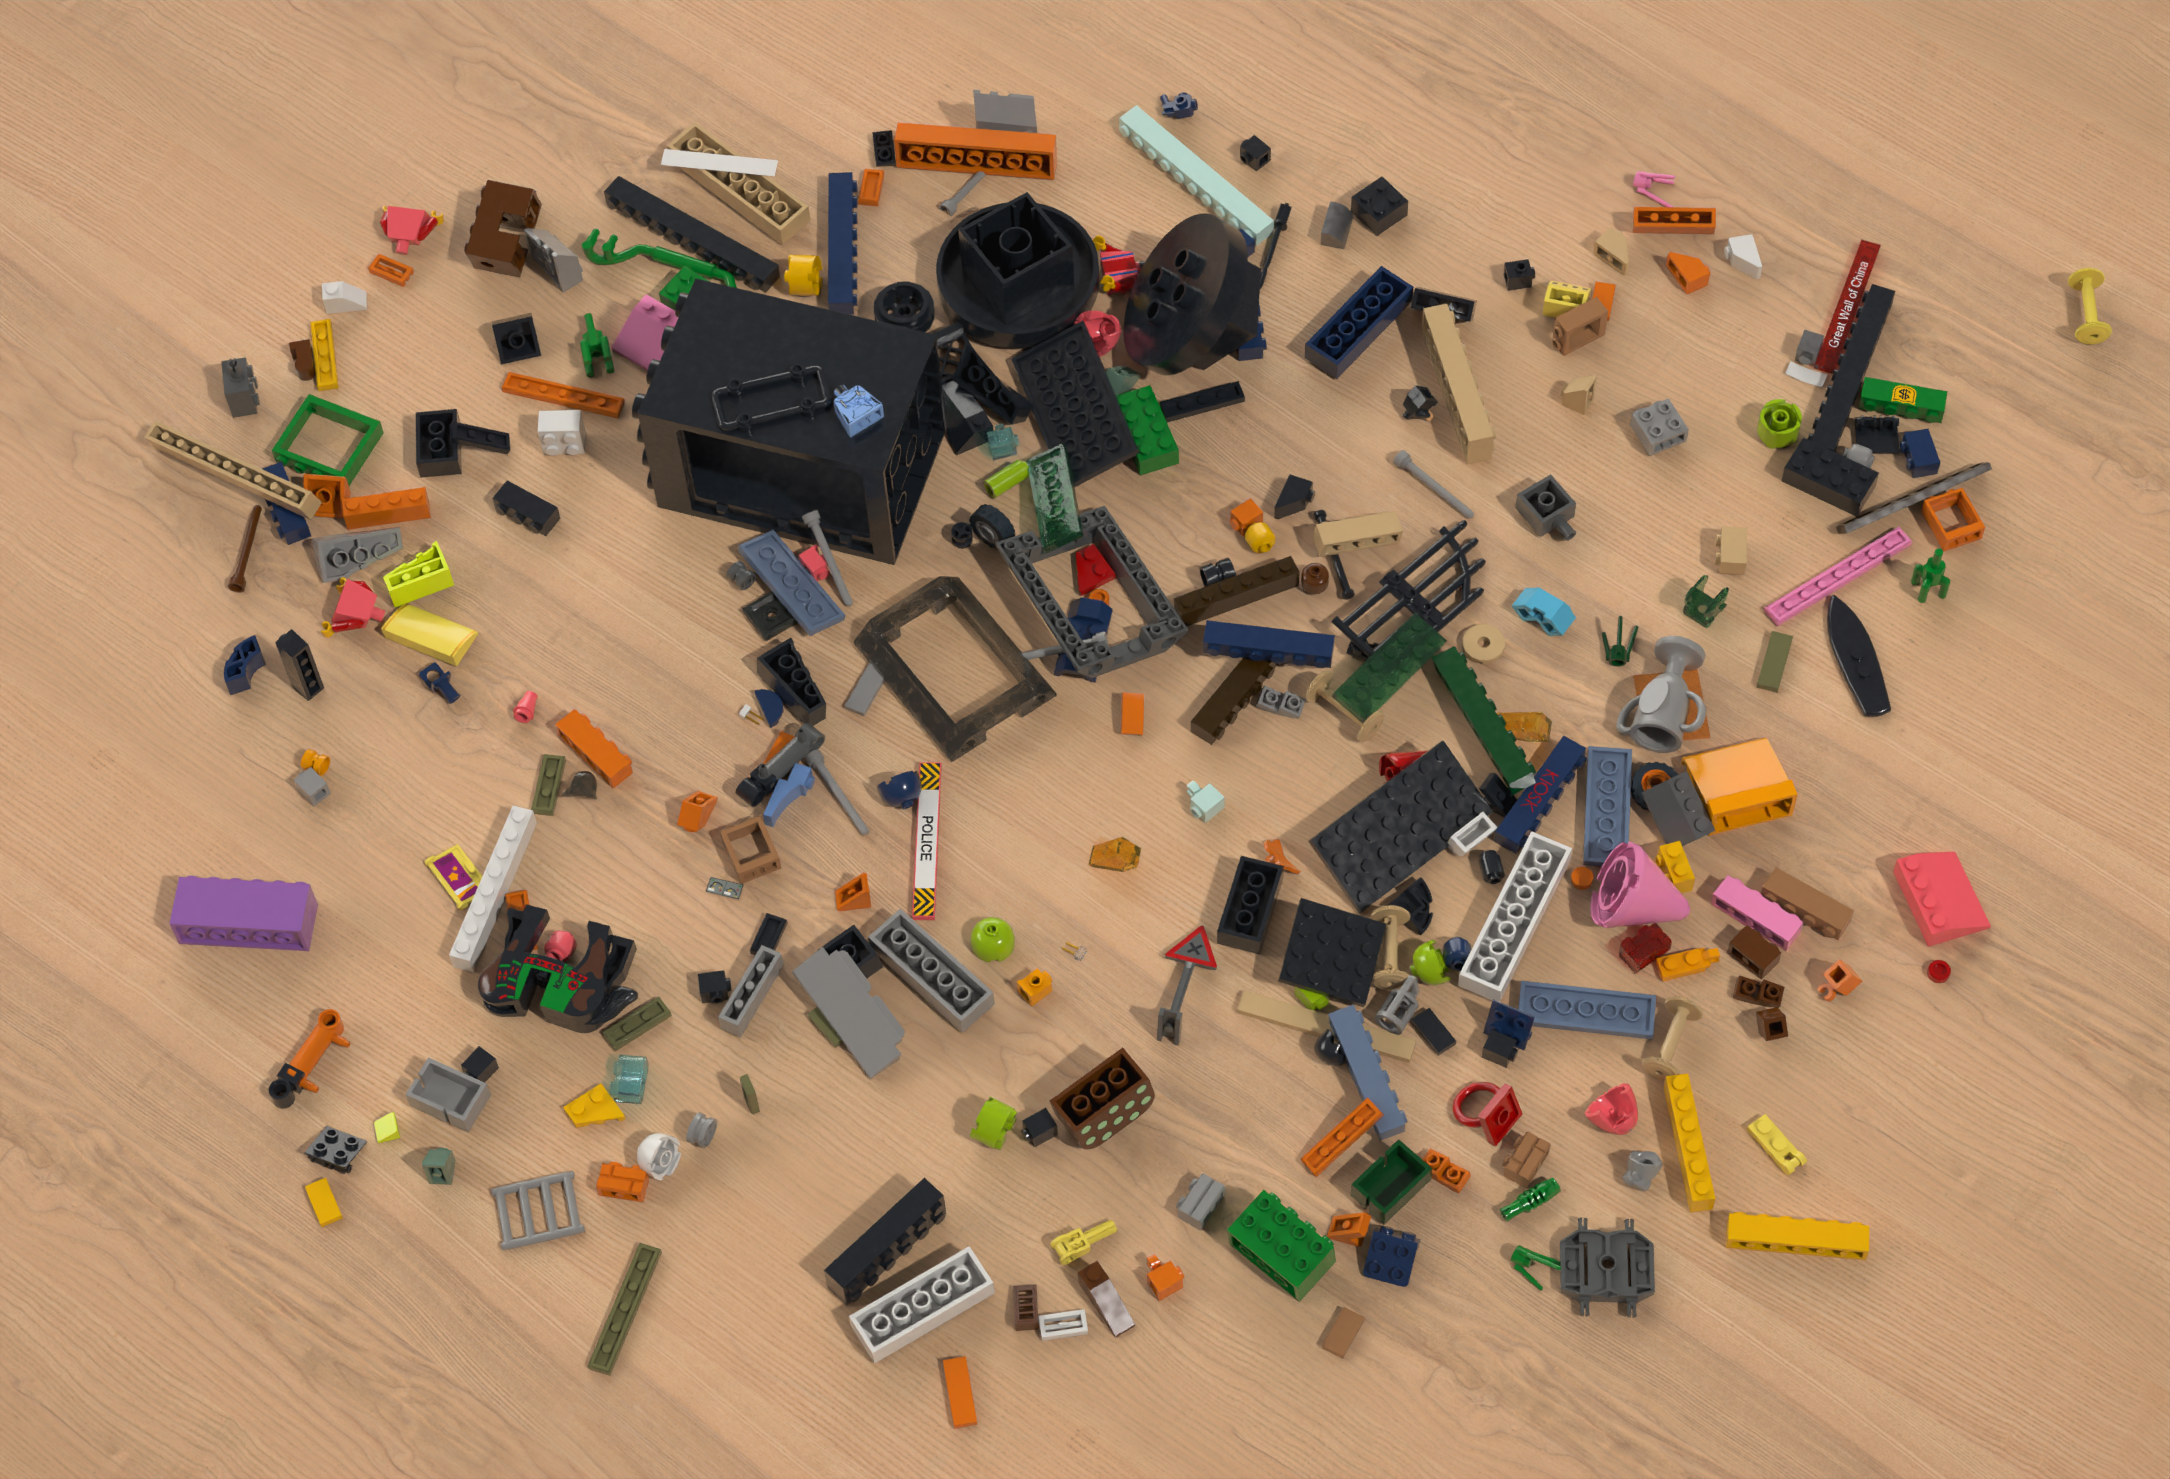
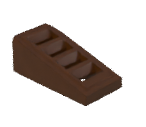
M1037 1285L1013 1286L1016 1331L1039 1330ZM1032 1291V1295H1018V1292ZM1019 1300H1033V1303H1019ZM1019 1308H1033V1310L1019 1311ZM1033 1315V1318L1020 1319V1316Z

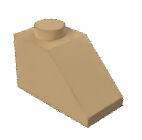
M1610 227L1595 241L1593 254L1625 276L1629 263L1627 239L1621 232Z
M1590 375L1573 378L1569 385H1565L1561 391V396H1563L1562 405L1584 415L1594 399L1596 376Z

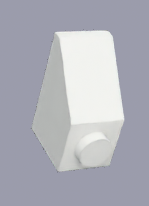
M1753 235L1728 238V244L1724 248L1726 259L1730 260L1731 266L1755 279H1760L1762 264Z
M343 281L322 283V300L327 314L367 310V292Z

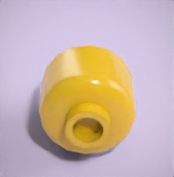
M1253 523L1245 533V540L1255 553L1261 554L1270 551L1276 541L1274 533L1266 523Z

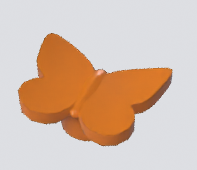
M1279 839L1273 842L1267 840L1264 843V848L1269 853L1265 858L1266 862L1284 866V870L1299 874L1301 872L1286 859Z

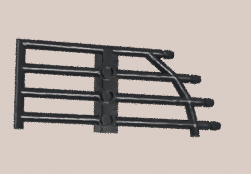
M1465 520L1460 521L1451 530L1443 526L1439 530L1442 537L1400 573H1397L1394 569L1388 572L1379 581L1383 587L1343 621L1338 616L1332 620V623L1388 675L1484 592V589L1479 587L1470 594L1471 577L1485 565L1486 561L1481 558L1469 567L1466 554L1478 544L1479 540L1474 537L1461 547L1454 538L1466 528L1467 522ZM1449 543L1455 553L1413 588L1405 578ZM1459 561L1462 574L1438 595L1428 601L1420 594ZM1462 585L1461 602L1444 616L1435 607ZM1391 593L1398 601L1357 635L1349 626L1385 595ZM1405 606L1413 616L1372 649L1364 640ZM1419 621L1429 628L1390 663H1387L1380 656L1381 653Z

